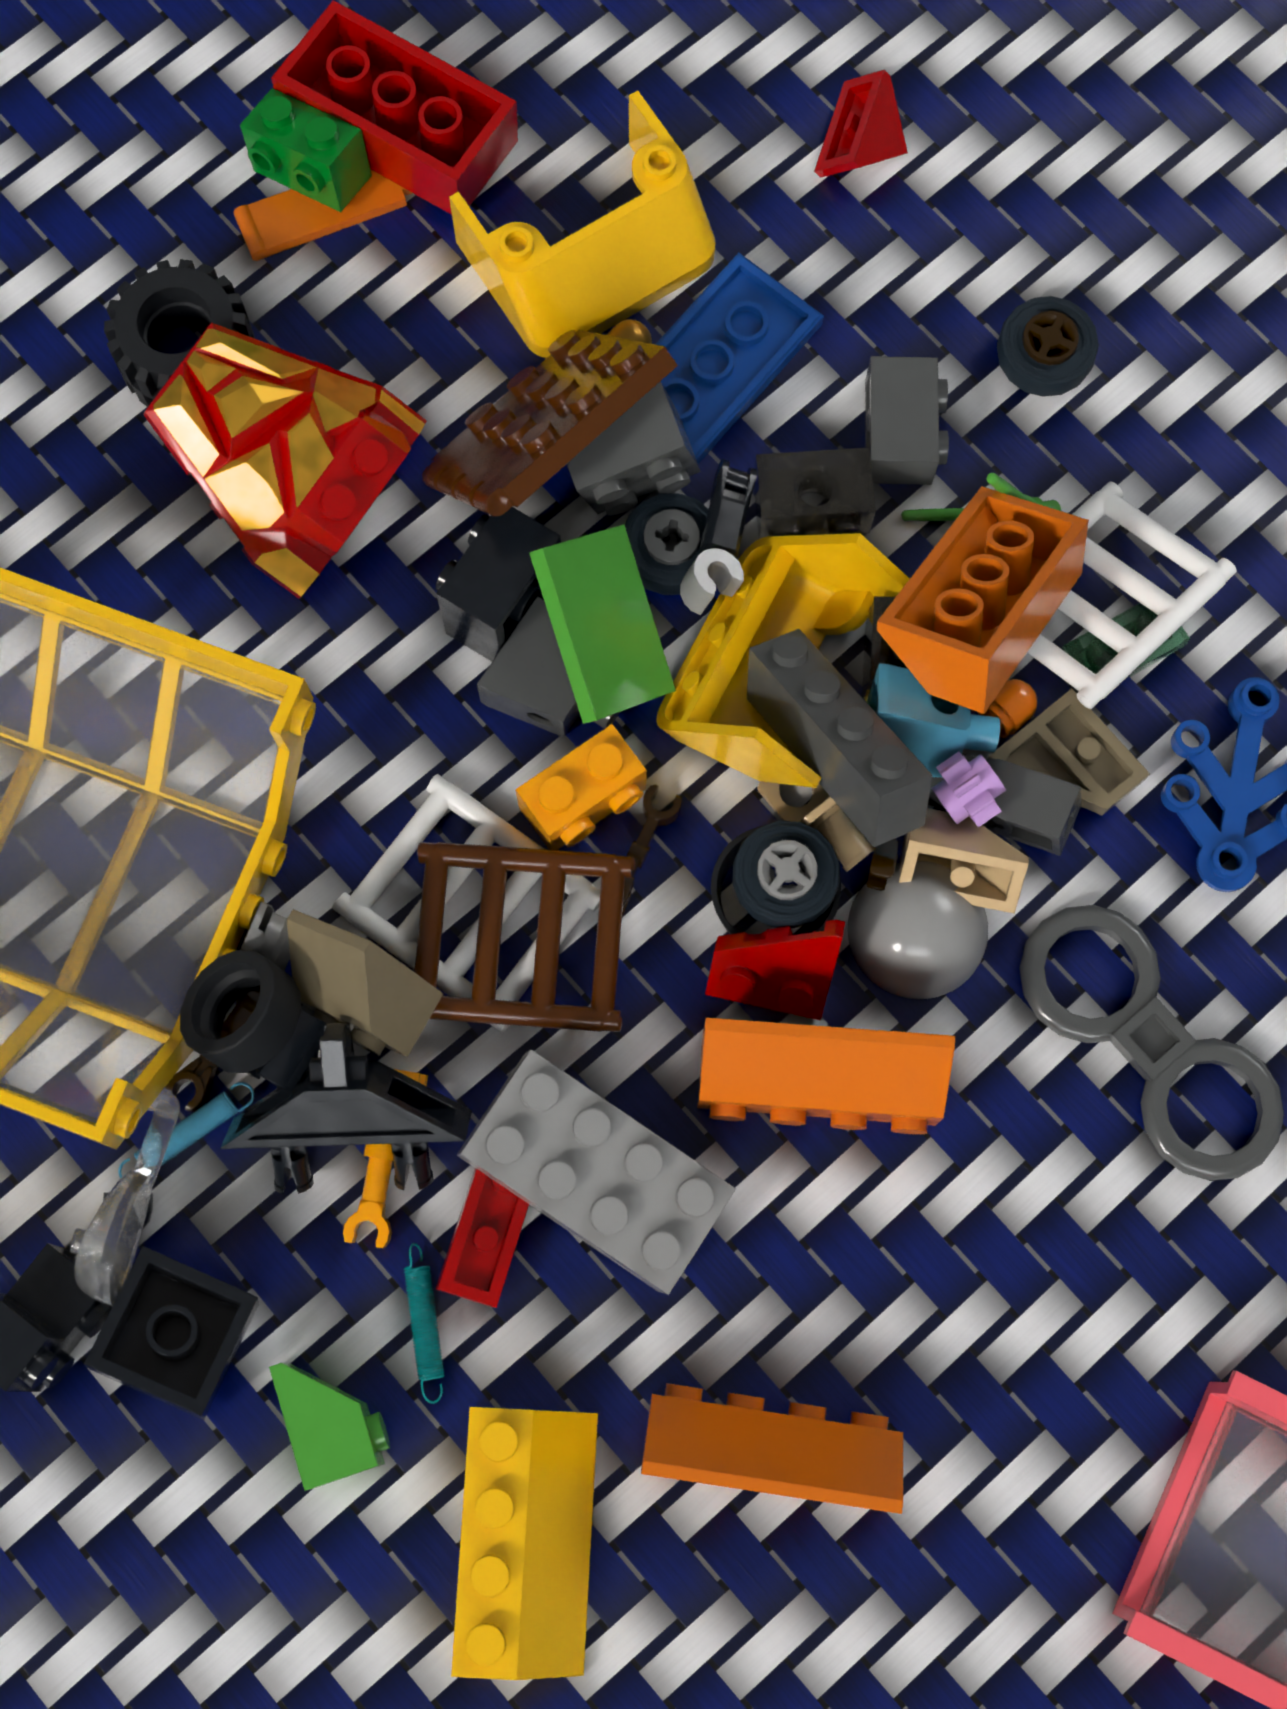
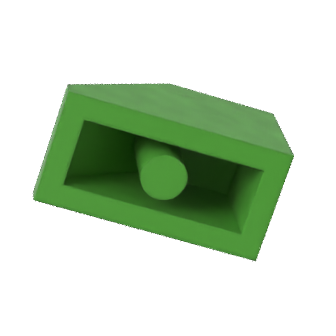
M278 1363L269 1367L304 1491L385 1464L381 1451L390 1449V1441L380 1412L370 1415L368 1404L290 1363Z

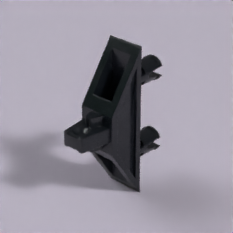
M331 1023L325 1024V1032L323 1037L319 1039L320 1057L311 1058L309 1062L310 1069L304 1072L294 1090L290 1093L277 1088L234 1117L220 1149L271 1148L275 1190L278 1193L284 1194L291 1171L299 1194L307 1191L314 1184L307 1146L392 1144L395 1186L401 1190L405 1189L411 1164L418 1188L421 1190L431 1185L434 1181L430 1165L428 1142L465 1141L472 1110L377 1060H367V1056H355L350 1024Z

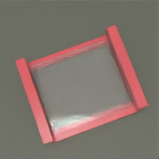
M1233 1370L1228 1382L1208 1383L1112 1614L1128 1621L1123 1634L1271 1709H1287V1395Z

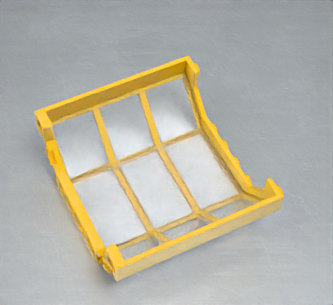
M1 567L0 1105L117 1150L124 1139H128L133 1134L141 1117L193 1051V1049L186 1045L180 1031V1010L188 989L200 972L215 959L237 950L245 929L249 930L260 902H264V898L260 897V894L268 876L275 877L283 865L287 853V844L283 843L286 835L305 737L315 716L316 703L313 702V696L304 678Z

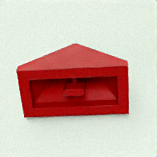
M885 70L844 81L814 170L820 178L861 168L908 153L892 79Z

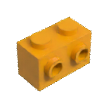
M611 724L515 789L518 806L549 850H558L564 845L572 847L588 837L596 828L595 824L612 812L620 814L626 811L642 798L643 791L646 790L647 770L614 725Z

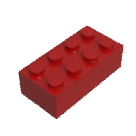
M334 0L271 77L273 89L360 128L371 170L451 215L449 196L459 191L468 206H470L518 142L516 100Z

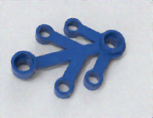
M1259 677L1247 678L1240 682L1228 698L1229 714L1238 723L1229 775L1208 747L1210 733L1203 723L1197 720L1184 721L1171 736L1173 751L1178 756L1187 759L1223 810L1220 830H1218L1197 803L1200 797V787L1193 777L1186 774H1177L1171 777L1161 790L1163 805L1168 810L1177 813L1200 846L1196 858L1199 876L1209 887L1220 892H1234L1245 887L1256 873V858L1287 840V804L1277 812L1274 822L1244 838L1248 814L1287 791V759L1284 765L1254 783L1263 726L1276 713L1279 707V694L1276 688L1269 681ZM1248 692H1259L1265 698V706L1252 704L1249 700ZM1185 731L1194 733L1199 739V746L1189 747L1185 745L1182 741L1181 733ZM1175 785L1184 787L1189 793V801L1180 802L1176 800L1171 793V787ZM1220 853H1229L1234 856L1237 861L1236 870H1227L1221 866L1219 862Z

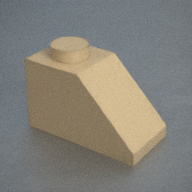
M927 808L925 825L906 833L904 836L899 861V883L912 882L917 861L934 862L951 869L950 879L954 885L958 886V889L954 892L965 898L971 905L1015 914L1029 865V857L983 825L978 828L970 816L956 824L948 812Z

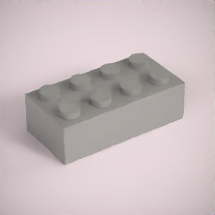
M529 1050L522 1056L457 1153L458 1157L508 1189L511 1193L527 1202L656 1291L668 1295L736 1190L732 1185L533 1050Z

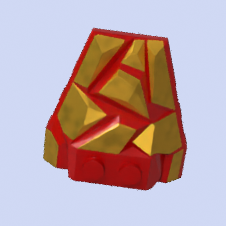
M212 322L143 414L187 475L192 474L211 500L209 506L220 520L224 518L243 544L244 548L242 551L252 565L298 599L302 597L319 576L331 557L346 542L411 450V445L427 422L426 419L379 384L339 371Z

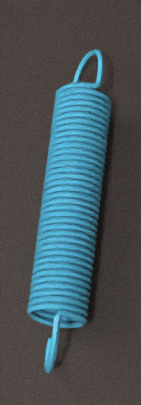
M238 1082L230 1087L233 1090L238 1085H244L251 1091L250 1101L240 1109L234 1105L225 1091L220 1093L218 1097L215 1096L208 1104L205 1103L203 1107H200L197 1111L195 1110L187 1118L185 1117L175 1127L172 1126L170 1130L162 1133L157 1139L152 1140L147 1146L134 1153V1157L146 1172L144 1176L132 1182L123 1178L121 1169L126 1162L130 1161V1158H128L119 1166L118 1174L120 1179L129 1185L139 1183L145 1179L151 1172L159 1169L167 1161L172 1160L179 1152L182 1153L184 1149L192 1146V1144L202 1139L210 1131L215 1130L217 1126L225 1123L227 1119L235 1116L237 1112L247 1108L254 1100L253 1088L244 1082Z

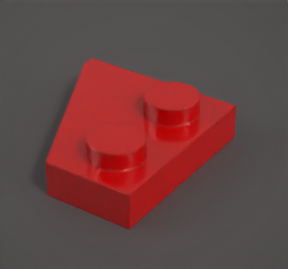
M829 920L825 922L824 931L793 935L791 927L786 926L767 929L760 934L743 932L718 936L705 995L821 1021L843 939L845 921Z

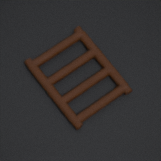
M420 842L418 844V861L421 864H425L414 972L435 988H437L448 867L483 869L471 998L442 996L430 1019L598 1032L621 1031V1010H615L625 878H632V872L635 869L634 857L604 853L443 842ZM507 871L542 873L531 1002L495 1000ZM566 875L601 877L591 1007L555 1004Z

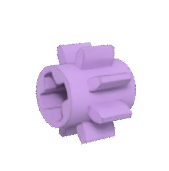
M958 751L936 767L943 780L931 789L956 824L970 816L979 828L1002 812L996 804L995 798L1004 793L1006 789L981 754L968 762Z

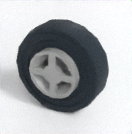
M776 821L759 827L742 842L733 862V887L739 903L754 919L773 928L786 926L797 928L814 922L830 907L839 888L840 864L833 846L818 830L797 821ZM792 881L798 884L797 886L793 883L789 885H783L784 883H790Z

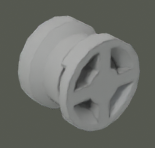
M261 901L240 950H254L284 971L290 960L287 918L275 914L272 905Z

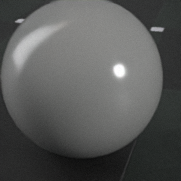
M917 861L912 882L899 883L900 863H896L894 875L887 879L885 890L879 891L868 888L866 882L857 893L848 917L847 931L850 949L862 972L883 990L909 999L935 998L960 987L978 968L987 946V915L985 908L971 905L965 898L955 892L959 887L954 885L950 879L951 869L934 862Z

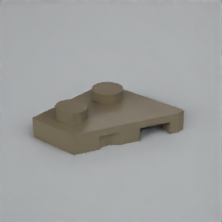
M1070 689L987 758L1008 761L1081 786V807L1102 816L1150 775L1145 767L1092 709H1088L1081 704L1077 698V693L1073 689Z

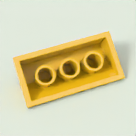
M493 1407L469 1408L451 1677L530 1680L584 1676L598 1413Z

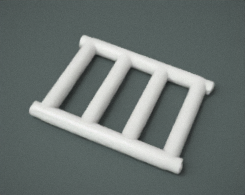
M1112 481L1093 494L1072 515L1088 519V529L1104 515L1108 516L1198 579L1175 599L1088 537L1086 538L1083 563L1158 615L1143 631L1135 636L1070 590L1058 607V610L1114 649L1118 654L1095 674L1042 634L1038 636L1027 653L1078 690V700L1088 709H1092L1100 700L1108 696L1237 572L1235 565L1228 559L1221 558L1218 562H1215L1122 499L1123 492L1121 488Z
M439 774L433 776L427 786L426 791L430 793L429 797L351 896L344 892L335 900L332 906L349 923L413 970L415 968L421 899L398 929L370 908L417 850L418 844L424 841L448 809L476 828L464 844L492 846L496 842L501 847L544 849ZM448 867L445 905L474 868ZM515 871L506 882L502 926L542 873ZM566 875L565 893L569 896L563 904L560 945L588 908L593 912L598 908L600 890L583 876ZM479 918L445 963L439 960L437 988L450 997L471 998L473 984L465 979L464 975L475 962ZM536 939L496 990L495 1000L519 1001L531 985L534 973ZM490 1024L501 1033L506 1032L510 1025Z

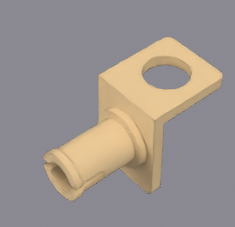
M760 782L758 784V791L782 821H797L818 830L833 846L836 857L844 866L843 868L846 872L876 849L820 784H818L817 788L812 787L811 800L802 807L789 806L782 800L779 790L780 784Z

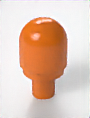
M1018 679L1008 680L984 714L978 712V715L999 717V737L1005 738L1009 734L1012 735L1018 731L1034 715L1038 703L1037 695L1034 689L1025 681Z

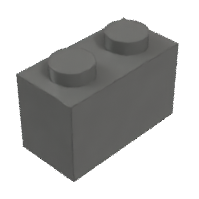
M870 357L865 379V483L932 485L938 465H946L949 435L948 431L939 430V413H946L947 379H938V358Z

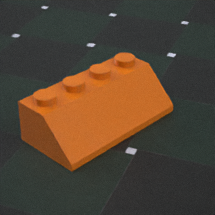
M981 486L878 619L877 631L929 695L984 714L1081 576L1089 520Z
M706 1018L702 1035L697 1108L710 1109L709 1118L723 1121L746 1120V1112L769 1113L770 1122L780 1125H806V1116L831 1118L830 1127L837 1129L865 1130L867 1129V1121L891 1122V1132L927 1134V1125L936 1126L944 1119L955 1050V1036Z
M666 1383L664 1396L656 1394L651 1396L641 1474L902 1514L903 1432L887 1430L889 1417L851 1411L850 1424L826 1421V1407L793 1402L789 1403L788 1415L763 1411L765 1398L728 1393L726 1405L702 1402L703 1389Z

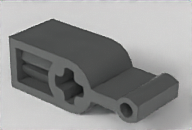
M962 753V756H964L968 762L975 758L973 756ZM987 759L986 761L996 773L1006 791L995 798V802L1002 812L983 824V826L993 833L1061 856L1082 805L1081 786L1008 761ZM932 777L928 805L945 809L931 789L941 782L943 777Z

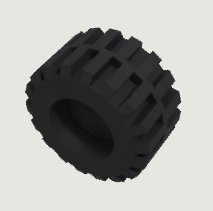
M180 259L178 267H171L169 261L165 260L156 262L158 269L149 273L143 267L134 273L137 280L133 284L124 281L118 287L117 291L121 299L110 300L107 312L111 320L104 321V333L109 341L107 346L126 385L132 394L136 392L139 401L147 407L190 352L188 350L177 354H166L155 350L160 339L170 330L183 325H199L208 328L212 322L255 338L239 293H235L232 283L224 275L218 278L215 269L206 264H203L199 270H196L192 260Z

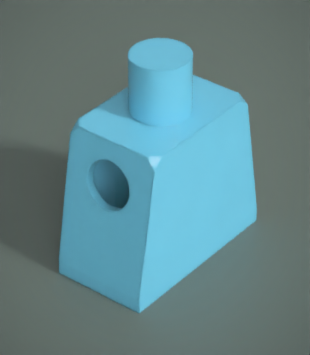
M879 663L867 704L927 768L932 777H942L936 767L958 751L961 754L963 749L996 751L1000 735L999 717L970 714V709L929 695L909 669Z

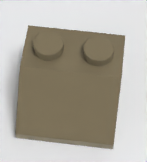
M293 909L287 918L292 977L301 992V1003L314 1011L312 1016L327 1024L349 1023L353 1043L363 1049L380 1056L384 1047L408 1057L444 993L372 941Z

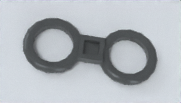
M1096 905L1067 907L1040 922L1025 942L1019 966L1025 999L1037 1019L1059 1036L1087 1044L1110 1041L1144 1078L1145 1085L1140 1102L1144 1129L1158 1154L1182 1173L1209 1181L1239 1178L1262 1165L1279 1142L1285 1115L1279 1085L1266 1064L1243 1046L1216 1038L1195 1040L1157 998L1161 980L1157 953L1142 928L1122 913ZM1093 930L1107 934L1123 946L1132 961L1135 981L1131 997L1121 1010L1108 1017L1086 1018L1072 1014L1055 1000L1047 986L1044 967L1048 951L1057 939L1072 931ZM1213 1063L1231 1069L1245 1080L1255 1097L1257 1119L1254 1132L1242 1148L1231 1154L1212 1156L1195 1151L1178 1137L1170 1124L1167 1109L1170 1086L1181 1071L1192 1065Z

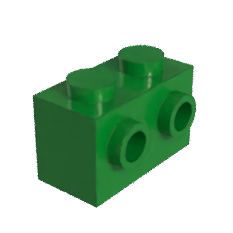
M271 88L240 124L248 150V157L255 172L339 212L343 211L372 176L360 128L276 89Z

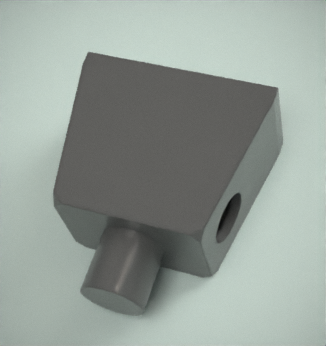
M537 596L477 683L480 701L486 706L559 736H565L579 718L580 712L545 602ZM620 712L593 722L605 729L613 724Z

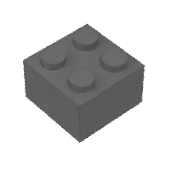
M661 381L567 463L577 492L597 514L606 511V514L609 516L618 515L634 508L639 503L637 498L658 490L660 494L677 491L691 482L690 476L701 472L679 413Z

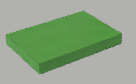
M624 524L529 552L583 724L600 720L676 691Z

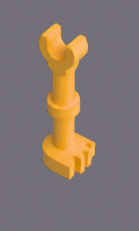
M394 1069L427 1086V1075ZM365 1144L363 1156L369 1157L362 1198L358 1211L351 1215L344 1224V1242L355 1243L358 1227L363 1222L370 1221L378 1229L376 1247L386 1248L392 1235L390 1222L385 1217V1201L393 1163L392 1144Z

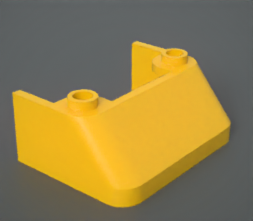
M638 90L629 95V146L635 153L632 160V178L642 194L552 246H549L539 230L524 222H511L488 234L459 191L449 196L457 245L526 346L540 357H549L551 355L548 351L550 345L564 333L571 330L576 332L583 330L601 334L617 323L703 275L713 264L715 237L686 157Z
M861 533L767 536L753 542L738 559L744 571V582L733 597L722 594L718 596L673 681L676 691L666 694L658 709L657 725L676 741L758 781L817 788L822 777L793 754L747 700L749 648L800 629L819 650L826 635H842L860 628L870 614V607L875 597H896L910 578Z

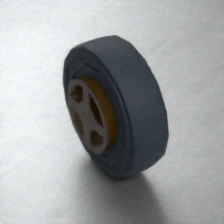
M1054 296L1032 298L1018 305L1004 321L997 343L999 364L1008 380L1024 392L1042 397L1062 395L1078 387L1091 372L1099 347L1096 327L1088 314L1073 302Z

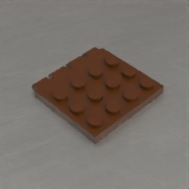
M575 330L568 331L550 345L548 351L551 355L536 368L533 366L527 367L517 373L507 384L509 391L494 405L486 403L476 409L466 419L465 424L467 428L431 459L433 462L423 471L422 480L425 485L492 516H501L512 506L518 507L678 365L665 346L578 330L577 332Z

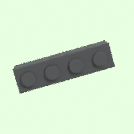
M800 629L750 647L747 700L793 754L822 777L819 784L872 846L876 847L924 826L932 774Z

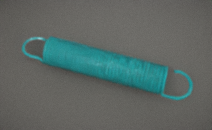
M412 1243L409 1247L410 1266L405 1267L403 1270H405V1285L408 1292L407 1298H409L408 1307L410 1308L408 1310H410L409 1316L412 1323V1341H414L413 1347L416 1354L415 1363H417L418 1379L421 1380L422 1395L428 1403L435 1404L442 1397V1384H439L440 1395L434 1401L427 1399L423 1389V1381L445 1376L442 1365L443 1359H441L440 1337H438L437 1313L434 1306V1288H432L433 1282L431 1281L430 1266L411 1268V1249L413 1246H417L420 1252V1261H423V1253L417 1243Z

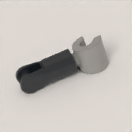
M725 459L720 461L715 473L700 554L696 557L680 584V595L684 604L692 612L699 615L703 613L715 596L716 585L720 594L733 597L744 582V571L737 558L757 478V469L750 467L747 472L729 467V460ZM724 489L740 494L739 500L723 496Z

